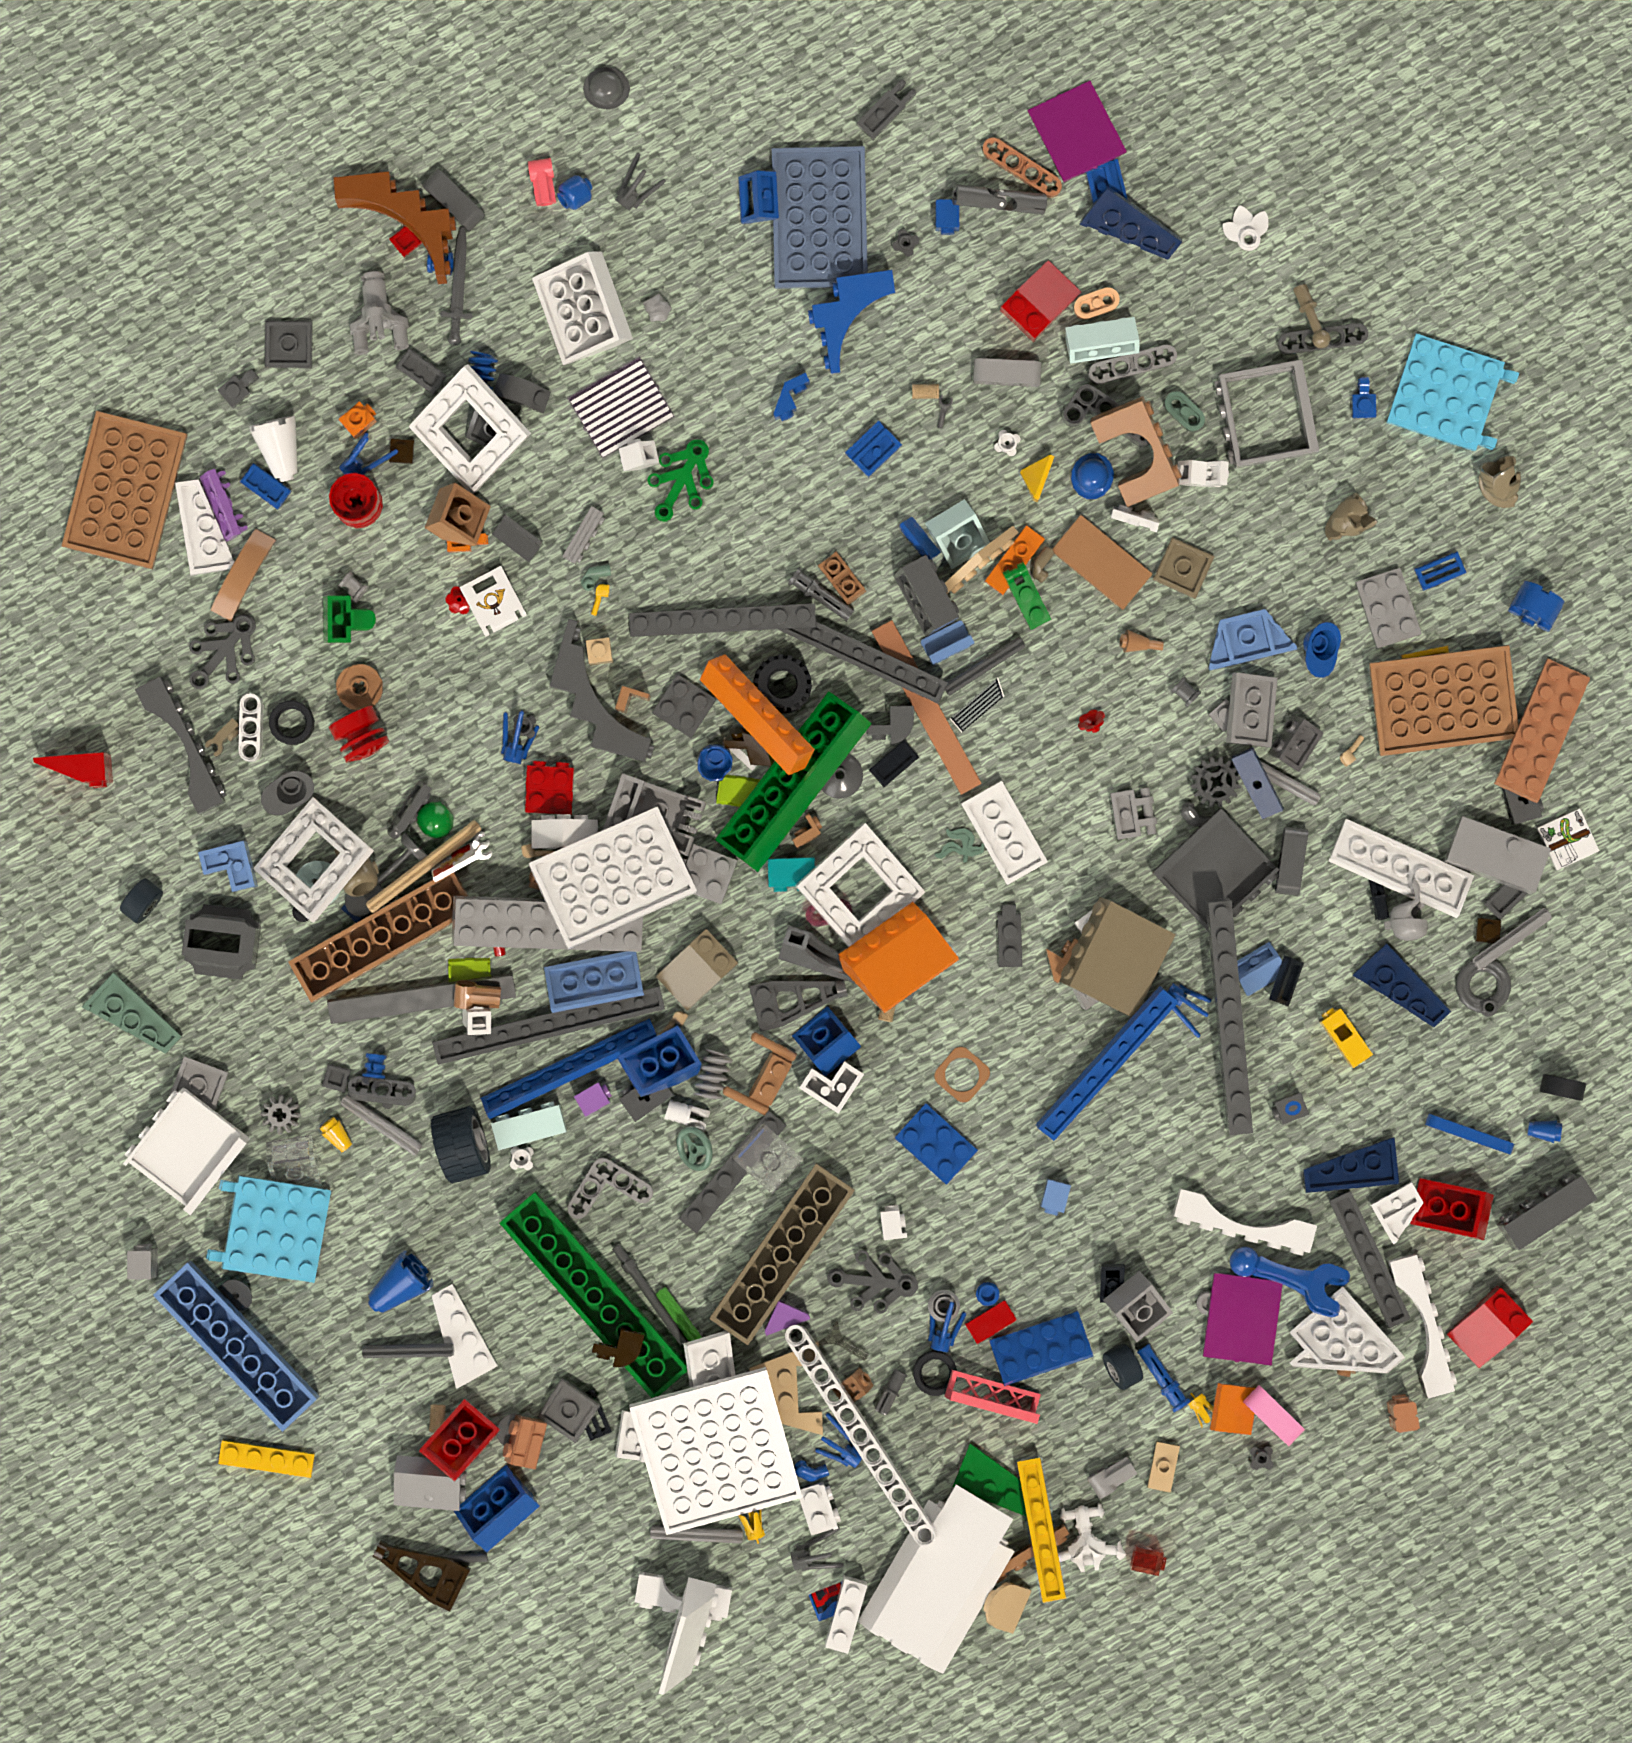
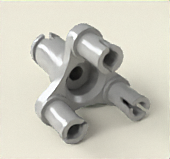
M378 271L364 273V276H361L364 307L361 309L362 314L355 322L349 325L350 334L353 335L354 354L364 355L369 353L367 334L370 331V339L377 340V331L379 340L385 338L384 329L393 330L394 349H407L409 347L407 336L408 318L401 316L387 304L386 285L383 280L385 279L384 273Z

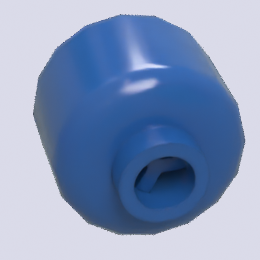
M574 175L559 185L557 197L564 208L577 210L591 200V190L593 187L587 178L583 179L580 176Z

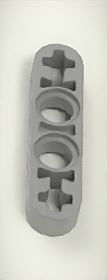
M1162 345L1139 351L1137 354L1124 355L1097 362L1090 367L1088 377L1094 384H1104L1169 367L1176 361L1177 351L1171 345ZM1163 350L1173 354L1169 362H1166L1165 359L1157 360L1159 365H1154L1155 360L1152 352H1156V357L1161 356ZM1145 355L1150 359L1149 367L1141 368L1138 365L1137 359L1140 356ZM1119 361L1125 362L1128 366V371L1124 374H1119L1115 370V364ZM1106 364H1111V372L1114 377H1109L1110 372L1103 374L1100 380L1097 376L1093 377L1092 373L1096 371L1097 367L1103 371L1108 369Z

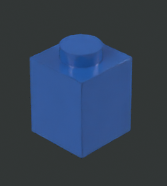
M939 199L935 202L936 231H941V235H953L960 228L959 206L953 205L952 199Z

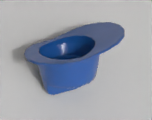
M1331 622L1318 624L1304 638L1305 662L1307 669L1315 677L1324 678L1330 675L1336 664L1341 634L1338 627Z

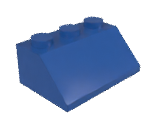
M506 1464L468 1497L465 1502L460 1504L459 1511H454L471 1539L488 1552L540 1505L529 1489Z

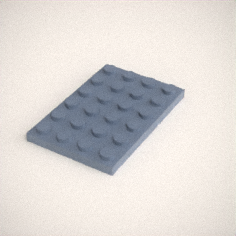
M865 146L772 148V172H776L779 212V218L773 220L775 289L833 288L832 283H836V278L868 273Z

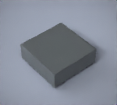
M328 1064L322 1087L345 1093L351 1070Z

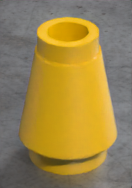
M335 1117L330 1118L319 1128L322 1131L321 1135L339 1149L341 1153L352 1145L340 1120H336Z

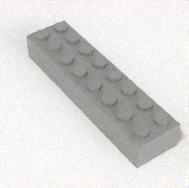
M453 896L451 943L454 946L567 949L545 899ZM643 916L577 945L570 950L641 952Z

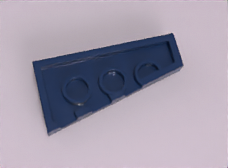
M1109 186L1101 193L1079 224L1096 229L1104 235L1108 234L1116 237L1124 243L1136 245L1144 251L1167 260L1182 243V238Z
M1387 943L1352 974V976L1363 981L1432 1027H1435L1451 1013V1010Z
M1395 1137L1303 1169L1305 1193L1399 1184Z

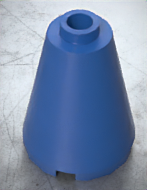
M407 1251L400 1253L368 1295V1304L375 1312L384 1313L429 1291L434 1286L433 1279L428 1280L426 1276L429 1271L412 1253L408 1256L406 1255Z

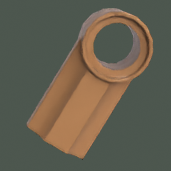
M468 980L456 981L453 1005L459 1009H472L474 1006L499 1008L501 987L476 985L475 982Z

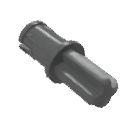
M894 1368L886 1387L883 1386L882 1388L884 1391L875 1407L878 1413L882 1415L888 1414L896 1396L899 1397L898 1392L908 1376L907 1374Z

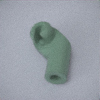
M610 564L588 568L581 579L583 589L591 591L600 577L611 576Z

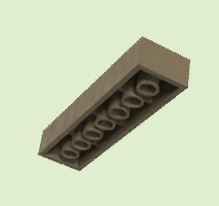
M815 1163L709 1319L746 1345H749L855 1189L818 1163Z

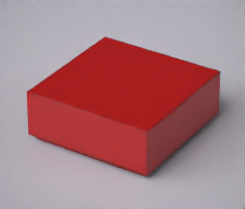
M406 226L389 239L404 258L422 244L417 236Z

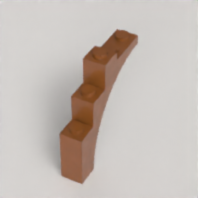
M389 172L333 177L335 200L338 208H360L387 215L406 226L417 236L428 251L434 264L438 285L447 284V275H451L450 262L445 261V253H449L448 240L453 239L452 231H456L455 216H450L449 209L427 211L426 200L421 198L419 190L397 192L396 180H391Z

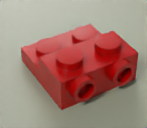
M532 761V766L527 765L525 813L572 815L575 769L569 768L570 763L556 762V767L546 766V762Z

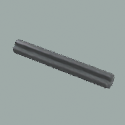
M1020 637L1012 640L950 680L945 689L948 695L954 694L1024 649L1025 643Z
M452 1343L365 1345L362 1348L363 1358L451 1357L454 1355L455 1350Z

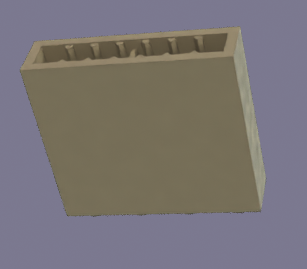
M1099 897L1092 908V914L1088 922L1083 926L1078 943L1072 949V955L1067 965L1062 970L1059 982L1132 1017L1141 1007L1176 934L1110 900Z

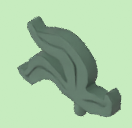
M961 828L954 831L946 829L949 838L961 839L963 848L955 842H948L943 846L939 854H935V857L942 859L950 852L956 851L958 854L964 855L963 862L966 863L968 856L973 857L982 854L985 846L982 843L981 847H973L975 838L968 829Z

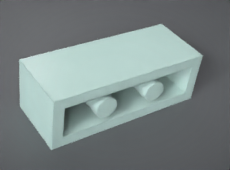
M1135 317L1065 327L1070 364L1139 353V336Z
M553 1101L540 1105L541 1110L532 1112V1108L518 1111L519 1116L512 1118L509 1117V1114L495 1117L496 1122L491 1123L498 1151L567 1132L561 1105L555 1106Z

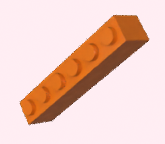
M726 654L709 660L700 681L788 775L805 769L815 749Z

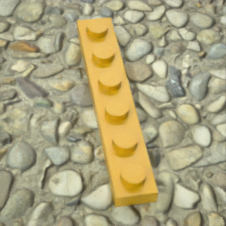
M1041 1458L1019 1461L1017 1465L1042 1601L1046 1603L1067 1599Z

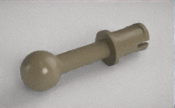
M1299 285L1293 291L1300 305L1299 311L1306 313L1313 330L1312 343L1317 348H1325L1331 341L1330 334L1322 330L1314 310L1317 303L1313 301L1307 285Z

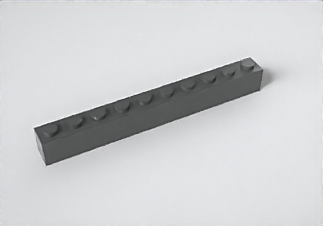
M1230 898L1205 900L1226 1127L1229 1135L1253 1133L1232 900Z

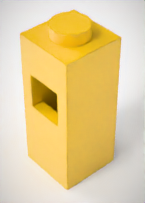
M1332 1007L1322 1014L1323 1019L1319 1021L1351 1068H1355L1373 1055L1341 1008L1335 1010Z

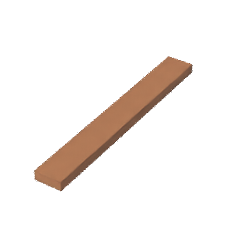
M892 620L871 631L883 653L918 668ZM902 687L911 705L914 706V711L959 793L962 795L982 784L939 705Z

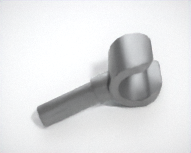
M943 395L940 396L938 401L940 416L937 428L943 429L947 410L951 408L953 398L951 397L949 404H943Z

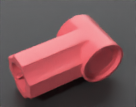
M551 158L528 161L536 205L548 206L555 204L556 197L552 179L554 178Z

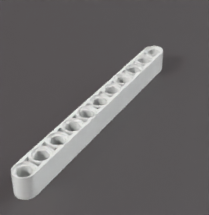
M802 1325L790 1326L786 1330L785 1339L914 1540L921 1546L930 1545L937 1536L934 1525L808 1330ZM794 1329H799L803 1334L800 1342H795L791 1338V1332ZM808 1348L815 1352V1359L812 1362H808L804 1358V1351ZM820 1368L828 1372V1379L825 1382L817 1379L816 1373ZM832 1388H836L841 1392L839 1401L830 1399L829 1392ZM845 1408L853 1411L854 1418L852 1421L843 1419L842 1412ZM858 1428L864 1429L867 1433L864 1441H859L855 1437V1431ZM870 1448H875L879 1451L880 1457L877 1461L869 1459L868 1451ZM883 1468H888L892 1471L893 1477L890 1481H885L881 1478V1470ZM896 1488H901L905 1491L906 1497L903 1501H898L894 1498L893 1492ZM914 1508L918 1511L919 1517L916 1521H911L907 1518L906 1512L908 1509ZM926 1528L931 1531L932 1537L929 1541H924L920 1538L919 1532L921 1529Z

